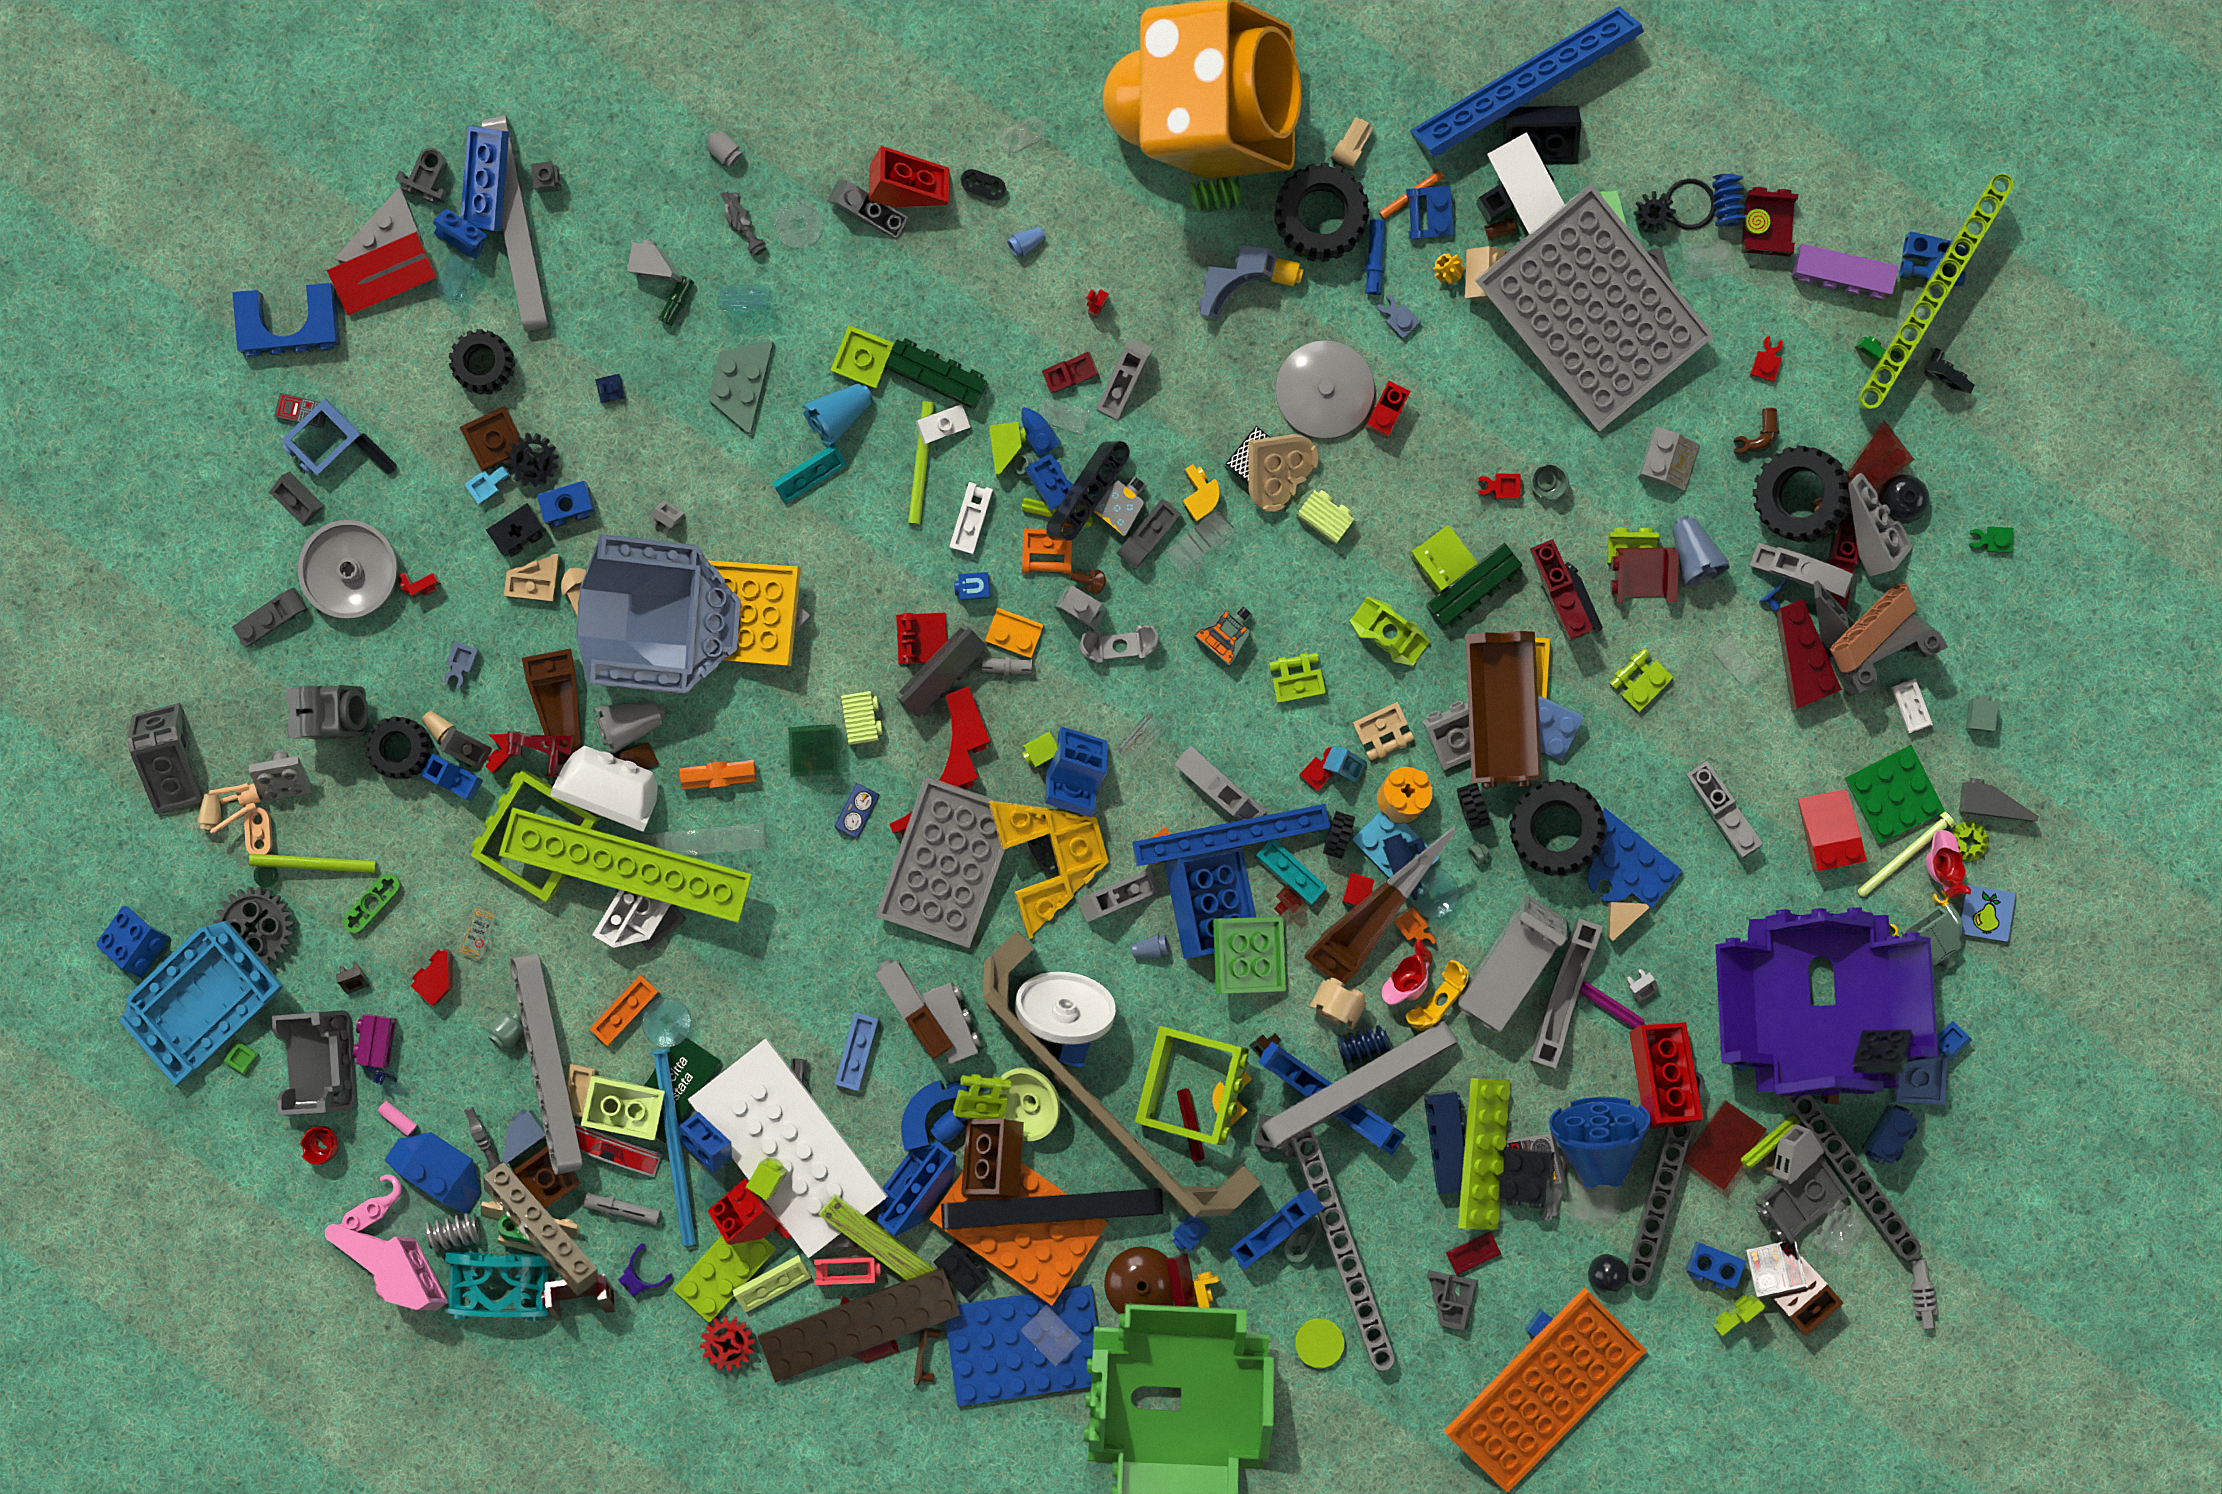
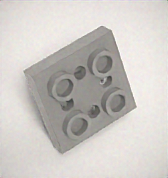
M278 750L272 754V761L249 765V773L263 801L312 793L311 782L298 756L289 757L286 751Z

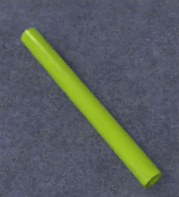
M922 401L920 419L933 415L934 402ZM920 433L918 434L908 524L920 525L930 446V442L923 443Z
M267 854L249 855V866L375 873L376 861Z

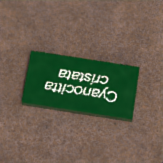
M681 1033L677 1035L669 1047L670 1052H667L678 1124L692 1105L688 1099L704 1087L721 1061ZM656 1068L644 1086L659 1089ZM661 1109L656 1138L666 1143V1132Z

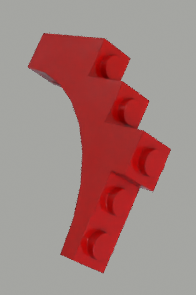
M969 686L945 695L951 714L952 739L950 754L944 772L939 781L963 789L975 786L974 781L979 779L968 751L973 750L974 754L988 749L986 744L991 743ZM912 811L889 824L893 834L898 832L900 836L904 835Z

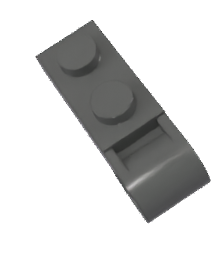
M1162 498L1116 554L1136 570L1181 516V513Z
M291 588L239 621L232 628L244 648H246L285 622L295 619V615L302 611L305 613L308 608L297 590Z

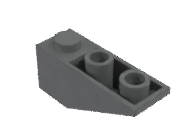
M838 180L827 202L896 239L908 219L907 216L892 207L869 200L868 192L847 180Z

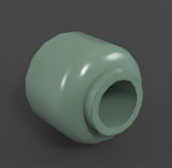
M514 1012L511 1014L500 1013L488 1026V1038L500 1049L514 1047L524 1035L521 1017Z

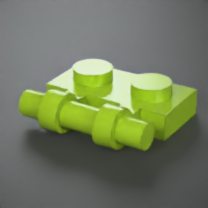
M1645 648L1638 654L1634 653L1630 658L1631 661L1622 670L1619 669L1609 683L1615 690L1622 683L1628 688L1621 696L1638 713L1674 678L1657 660L1650 666L1644 662L1650 656V653ZM1639 668L1643 673L1633 682L1629 676Z
M1305 652L1300 653V656L1287 659L1280 657L1277 661L1269 662L1270 672L1278 670L1281 672V677L1272 679L1277 703L1326 693L1321 669L1311 671L1310 664L1319 662L1317 653L1307 654ZM1302 666L1303 673L1289 675L1288 668Z
M972 1074L971 1076L962 1075L961 1085L969 1086V1090H958L953 1108L954 1116L974 1119H1003L1008 1099L1006 1095H1002L1000 1092L1001 1090H1010L1011 1081L1002 1080V1077L996 1076L983 1078L978 1074ZM980 1087L991 1088L990 1093L979 1092Z

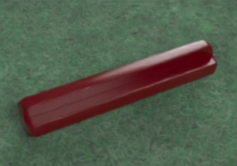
M1188 1088L1180 1089L1177 1091V1097L1184 1128L1199 1132L1190 1090ZM1187 1137L1192 1161L1196 1162L1205 1159L1202 1142Z

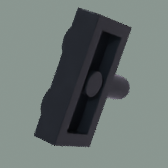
M1935 348L1925 368V375L1930 378L1939 379L1953 390L1971 394L1975 384L1967 379L1968 375L1955 370L1954 364L1941 360L1944 351Z

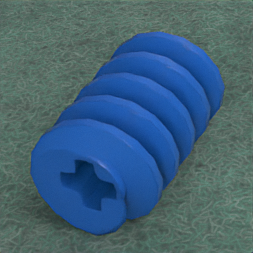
M1736 174L1713 176L1712 178L1717 180L1712 183V187L1717 189L1713 193V197L1719 199L1714 202V207L1719 209L1714 213V216L1720 219L1716 221L1715 226L1730 227L1740 225V220L1745 219L1746 215L1739 214V211L1746 208V206L1738 204V201L1744 199L1745 196L1737 194V191L1744 189V186L1738 185L1737 181L1742 180L1743 176Z

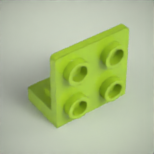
M1449 525L1445 526L1422 545L1416 547L1409 554L1438 593L1477 564L1475 558Z

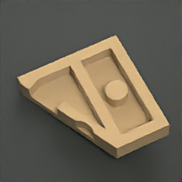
M553 554L542 560L507 571L504 596L554 602L560 555Z

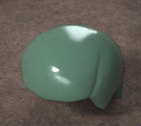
M1541 463L1533 469L1530 476L1531 489L1542 499L1556 500L1566 493L1569 485L1568 474L1563 467L1556 463ZM1553 479V482L1550 486H1542V484Z

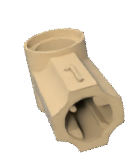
M1355 117L1345 137L1339 141L1330 159L1353 170L1357 159L1362 154L1361 150L1374 127L1365 120Z

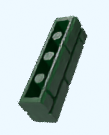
M904 338L903 342L898 339L896 340L885 363L887 370L975 410L987 385V381L983 379L984 375L973 369L969 373L961 369L962 364L952 359L945 362L939 359L940 354L933 350L926 349L924 352L917 349L918 344Z
M1504 542L1430 600L1426 607L1443 628L1447 625L1452 628L1463 619L1460 616L1468 609L1471 613L1482 605L1480 599L1486 594L1491 598L1502 588L1499 584L1507 579L1510 583L1521 573L1518 569L1523 565Z

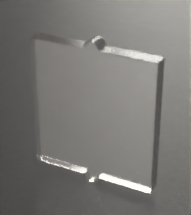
M408 1188L401 1191L399 1199L385 1213V1234H401L404 1237L408 1235H426L425 1224L427 1222L428 1193L425 1191H410ZM386 1190V1196L391 1194L393 1190Z

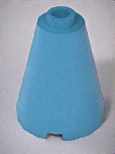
M855 384L806 402L802 405V408L806 409L803 411V415L813 432L816 434L818 431L823 435L822 443L826 446H831L871 405L870 398H872V394L865 385Z

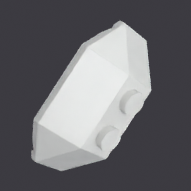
M619 890L592 935L613 948L649 940L671 904Z

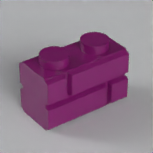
M363 1014L362 1019H358L356 1033H360L359 1043L354 1044L352 1054L353 1058H356L355 1064L381 1068L389 1067L396 1018Z

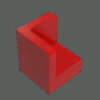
M1350 873L1342 902L1357 906L1371 894L1374 879Z

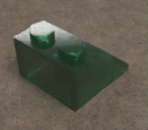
M836 724L788 728L790 777L840 775L838 726Z

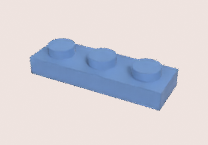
M854 1012L835 1085L859 1091L877 1028L878 1018Z

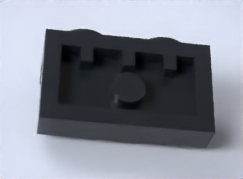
M955 1241L933 1263L938 1268H945L948 1279L967 1299L989 1279L986 1275L989 1271L980 1261L975 1263L969 1255L972 1252L968 1247Z

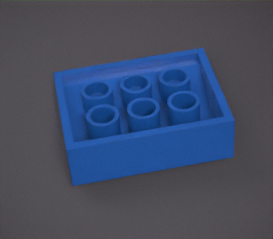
M1242 846L1164 861L1184 959L1215 953L1213 919L1256 918Z

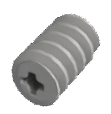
M465 1213L464 1221H461L459 1216L456 1215L454 1223H451L447 1217L443 1226L439 1220H435L434 1228L431 1227L429 1222L425 1224L428 1245L430 1249L433 1248L436 1252L441 1251L442 1246L447 1250L451 1248L452 1244L456 1248L460 1247L461 1241L464 1245H469L471 1239L474 1243H479L481 1239L476 1213L474 1214V1219H471L468 1213Z

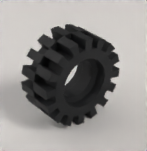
M1477 783L1457 788V796L1469 830L1472 831L1490 825L1489 816L1486 811L1487 808Z
M1339 811L1335 812L1323 854L1339 859L1343 858L1354 826V816Z

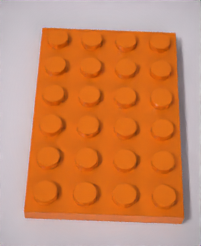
M1021 1162L1019 1197L961 1194L962 1171L929 1221L942 1229L941 1204L1068 1194ZM1104 1219L942 1230L1052 1306L1108 1222Z

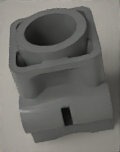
M335 685L286 688L287 703L290 710L288 738L317 740L351 738L366 734L368 705L363 687Z

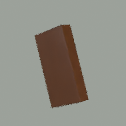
M926 1004L905 1018L933 1060L954 1046Z

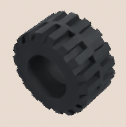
M476 329V332L468 331L466 332L467 336L463 337L461 335L457 338L459 340L458 344L454 343L451 347L454 349L453 353H449V358L451 359L449 367L453 371L452 375L458 383L476 394L482 395V393H486L489 395L493 394L492 391L502 390L501 386L503 384L507 385L510 382L508 378L509 376L513 377L514 374L512 367L515 366V361L512 357L514 354L509 345L500 336L489 330L485 332L482 329ZM479 349H489L495 355L493 368L484 375H474L469 369L470 357Z
M397 716L382 719L380 724L376 723L373 726L374 730L367 735L369 741L365 742V747L368 748V752H365L366 758L370 759L369 764L371 767H374L379 774L393 779L412 778L411 776L421 773L420 770L425 768L427 759H430L432 755L429 754L430 749H432V743H429L430 736L429 733L424 731L425 728L414 720ZM397 733L405 734L411 742L410 755L400 763L391 761L386 754L387 741Z

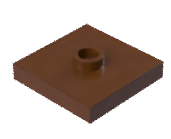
M505 406L460 426V430L481 472L508 460L510 457L505 454V451L512 450L509 443L516 444L518 442L516 436L519 434Z

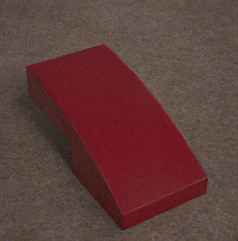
M1086 352L1068 361H1062L1042 371L1051 394L1099 375L1090 352Z

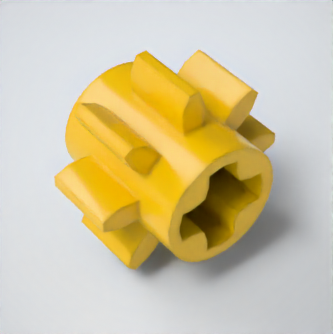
M1450 253L1439 256L1435 262V267H1433V270L1436 272L1435 277L1441 283L1445 280L1448 284L1459 281L1463 275V270H1465V267L1462 265V259L1457 254L1452 257Z

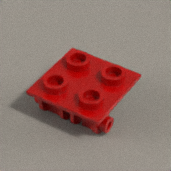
M945 612L903 613L896 615L898 664L926 663L947 642Z

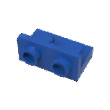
M446 208L433 221V224L436 226L434 234L476 260L482 251L487 234Z
M1051 453L1024 469L1051 511L1059 507L1073 486L1072 482L1067 480L1059 462L1053 458Z

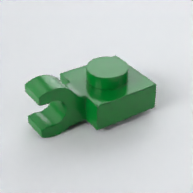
M1871 336L1860 338L1854 346L1878 362L1886 351L1881 347L1882 343ZM1892 350L1890 356H1893L1895 359L1901 357L1900 353Z

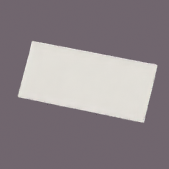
M1527 132L1487 154L1529 234L1565 205Z

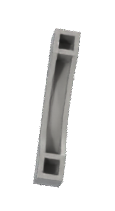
M1580 918L1575 919L1529 1060L1556 1069L1564 1046L1572 1011L1603 926Z

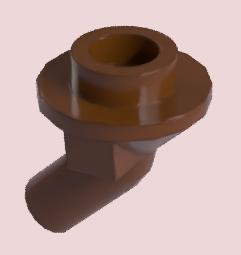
M1090 570L1089 575L1077 571L1072 572L1071 580L1086 584L1085 590L1092 594L1100 593L1105 587L1106 578L1101 570Z

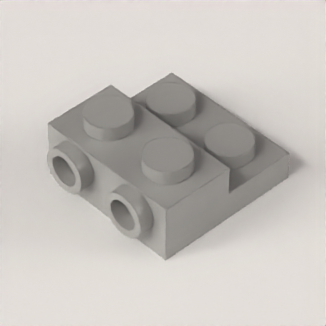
M1455 702L1449 706L1450 710L1443 713L1434 711L1427 715V720L1422 721L1443 770L1471 759L1468 702Z

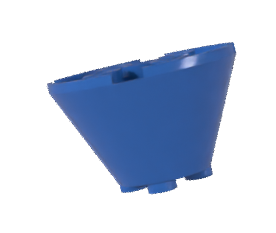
M1607 1096L1590 1097L1572 1101L1571 1107L1564 1110L1558 1108L1550 1117L1549 1127L1551 1134L1578 1177L1583 1181L1585 1187L1593 1188L1597 1185L1619 1187L1623 1185V1180L1627 1177L1650 1128V1115L1643 1106L1639 1105V1108L1630 1105V1100Z

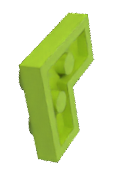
M1743 1295L1734 1303L1736 1307L1729 1313L1724 1311L1715 1318L1717 1323L1713 1325L1714 1329L1723 1336L1739 1322L1747 1323L1765 1308L1762 1302L1752 1295L1749 1297Z

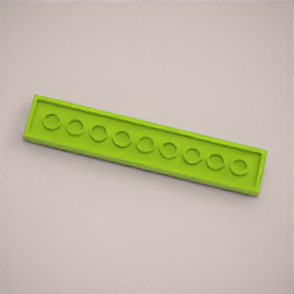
M513 807L499 852V856L738 923H740L753 874Z

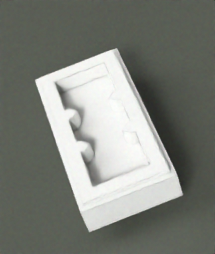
M962 404L915 421L924 444L970 428Z
M1916 678L1891 687L1907 733L1933 725Z

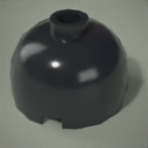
M1897 475L1889 479L1882 486L1879 494L1880 504L1887 505L1890 509L1889 516L1893 521L1898 520L1901 524L1918 520L1926 512L1930 502L1929 491L1925 483L1912 475Z

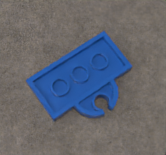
M1604 808L1602 811L1607 827L1605 831L1606 839L1601 847V853L1594 858L1593 863L1588 869L1587 881L1589 888L1594 893L1597 891L1598 883L1601 880H1607L1611 884V890L1609 893L1602 895L1601 900L1617 902L1632 894L1651 909L1682 872V869L1609 810Z

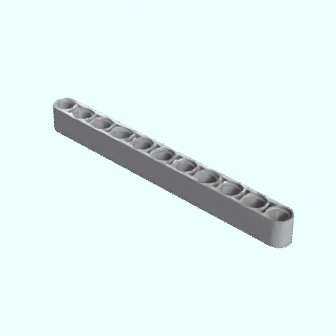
M1313 1129L1292 1140L1291 1143L1307 1188H1310L1316 1197L1318 1191L1322 1188H1327L1329 1191L1326 1199L1319 1200L1324 1209L1317 1216L1368 1358L1378 1370H1388L1394 1363V1355ZM1310 1141L1312 1143L1310 1152L1301 1153L1300 1147L1302 1143ZM1317 1164L1320 1166V1173L1312 1177L1309 1175V1169ZM1332 1211L1336 1212L1337 1219L1333 1223H1326V1215ZM1338 1235H1344L1345 1243L1342 1246H1334V1239ZM1348 1258L1353 1259L1354 1264L1352 1268L1344 1270L1342 1268L1343 1261ZM1354 1282H1361V1290L1357 1293H1352L1350 1290L1351 1285ZM1363 1305L1370 1306V1312L1366 1316L1359 1315V1309ZM1373 1328L1378 1329L1379 1333L1375 1339L1367 1338L1369 1330ZM1380 1352H1386L1387 1357L1385 1361L1381 1363L1376 1362V1355Z

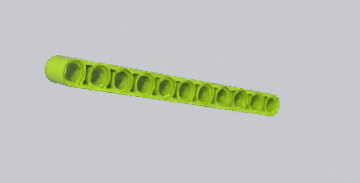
M2004 173L1998 174L1986 185L1858 394L1857 403L1862 410L1871 411L1877 408L1884 400L2012 191L2013 180L2009 175ZM1995 181H2002L2005 184V192H1998L1995 189ZM1982 202H1988L1992 205V213L1987 214L1982 210ZM1970 223L1978 225L1980 230L1978 235H1973L1969 232L1968 225ZM1957 244H1961L1966 248L1967 253L1965 256H1959L1956 253L1955 247ZM1943 266H1950L1953 269V277L1943 275ZM1930 287H1937L1940 290V298L1935 299L1930 296ZM1917 308H1923L1927 311L1928 317L1926 320H1921L1917 317ZM1905 329H1910L1914 332L1915 338L1913 341L1904 339L1903 331ZM1892 350L1901 353L1902 359L1900 362L1896 363L1891 360L1890 353ZM1879 371L1888 374L1889 380L1887 384H1882L1878 381L1877 374ZM1870 392L1875 395L1876 402L1874 405H1869L1864 401L1865 393Z

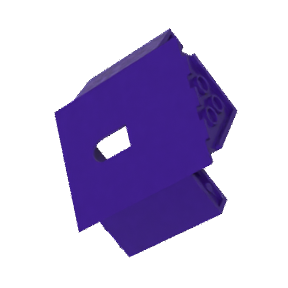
M1861 907L1847 908V912L1839 914L1827 912L1825 908L1812 909L1810 914L1805 915L1791 914V910L1783 909L1777 910L1775 915L1766 916L1765 919H1749L1748 940L1741 942L1740 938H1727L1725 943L1715 944L1721 1063L1755 1067L1756 1092H1776V1095L1782 1094V1096H1803V1094H1875V1092H1884V1089L1900 1088L1899 1073L1893 1078H1889L1888 1073V1078H1884L1882 1073H1854L1852 1064L1862 1030H1912L1914 1038L1907 1062L1938 1058L1931 938L1920 936L1919 932L1905 933V937L1902 938L1900 936H1890L1889 915H1873L1871 912L1862 911ZM1816 957H1825L1832 963L1835 1005L1810 1006L1808 968L1811 960Z

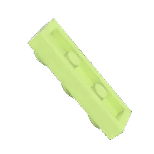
M798 1255L734 1289L733 1293L746 1313L810 1279L811 1275Z

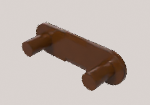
M928 1327L921 1329L914 1374L915 1386H918L920 1381H934L933 1373L922 1372V1362L927 1338L939 1339L941 1335L940 1330L928 1329Z

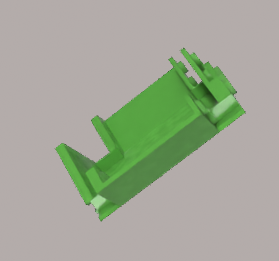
M1125 1304V1314H1120L1119 1328L1094 1327L1093 1359L1088 1358L1087 1374H1092L1091 1393H1086L1085 1408H1090V1427H1085L1084 1442H1089L1088 1461L1113 1462L1112 1477H1117V1485H1112V1494H1238V1468L1262 1469L1263 1459H1269L1273 1430L1274 1357H1269L1268 1354L1269 1334L1246 1333L1247 1310ZM1141 1386L1181 1388L1180 1411L1138 1408L1131 1400L1132 1392Z

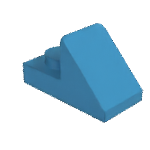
M1332 746L1323 768L1357 784L1367 761L1345 748Z

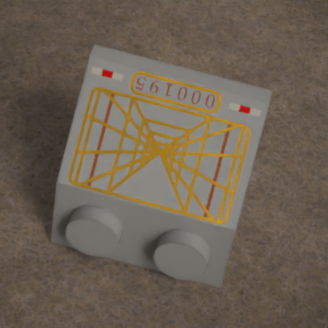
M1655 427L1651 432L1638 477L1685 492L1699 444L1681 434Z

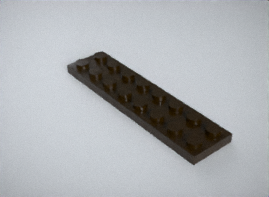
M941 1267L763 1332L757 1337L776 1383L960 1316L961 1310L945 1268Z

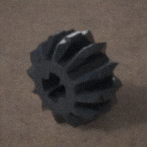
M1652 191V200H1649L1646 194L1642 195L1646 203L1636 202V206L1641 208L1642 211H1634V216H1643L1636 221L1637 225H1642L1646 221L1647 223L1643 229L1645 232L1649 230L1651 225H1653L1654 234L1658 233V225H1661V228L1666 231L1667 226L1663 222L1667 221L1671 224L1674 222L1667 215L1676 214L1675 209H1667L1674 203L1671 199L1663 203L1666 198L1665 193H1662L1659 200H1657L1656 191ZM1653 206L1656 209L1658 207L1661 208V211H1659L1660 217L1657 219L1654 216L1652 218L1648 216L1651 213L1650 208Z

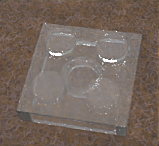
M1568 1174L1570 1225L1620 1223L1619 1187L1597 1185L1596 1187L1588 1188L1583 1185V1181L1577 1174Z

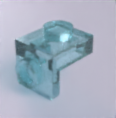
M702 1163L699 1181L694 1188V1193L700 1194L701 1198L708 1200L718 1198L724 1190L729 1164L723 1165L713 1173Z

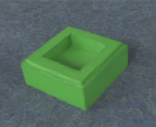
M237 1040L223 1061L245 1075L259 1053Z

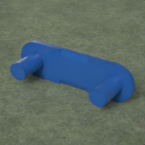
M1790 579L1783 580L1761 598L1759 602L1766 601L1771 609L1776 611L1780 605L1772 595Z

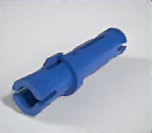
M1381 219L1370 220L1368 263L1365 266V272H1367L1365 293L1369 295L1381 294L1382 273L1385 270L1383 266L1386 221Z

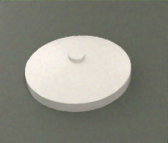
M1049 972L1030 978L1019 988L1016 996L1015 1011L1022 1025L1036 1036L1056 1043L1081 1044L1096 1040L1110 1030L1114 1022L1116 1006L1109 991L1095 980L1070 972Z

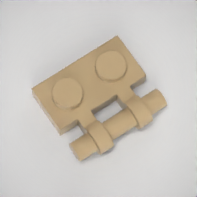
M1398 702L1352 723L1362 745L1372 741L1374 748L1366 752L1370 761L1377 757L1381 759L1387 756L1386 753L1397 748L1403 749L1407 747L1406 744L1415 740L1411 731L1403 735L1401 734L1399 728L1408 723ZM1392 732L1394 739L1382 744L1379 737Z

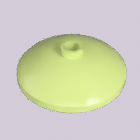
M1025 1067L1015 1068L1001 1076L1002 1080L1011 1081L1010 1090H1001L1000 1094L1006 1095L1008 1099L1003 1119L1024 1122L1023 1141L1039 1140L1051 1133L1059 1120L1060 1101L1057 1091L1049 1079L1042 1073ZM1031 1097H1034L1036 1103L1032 1102Z

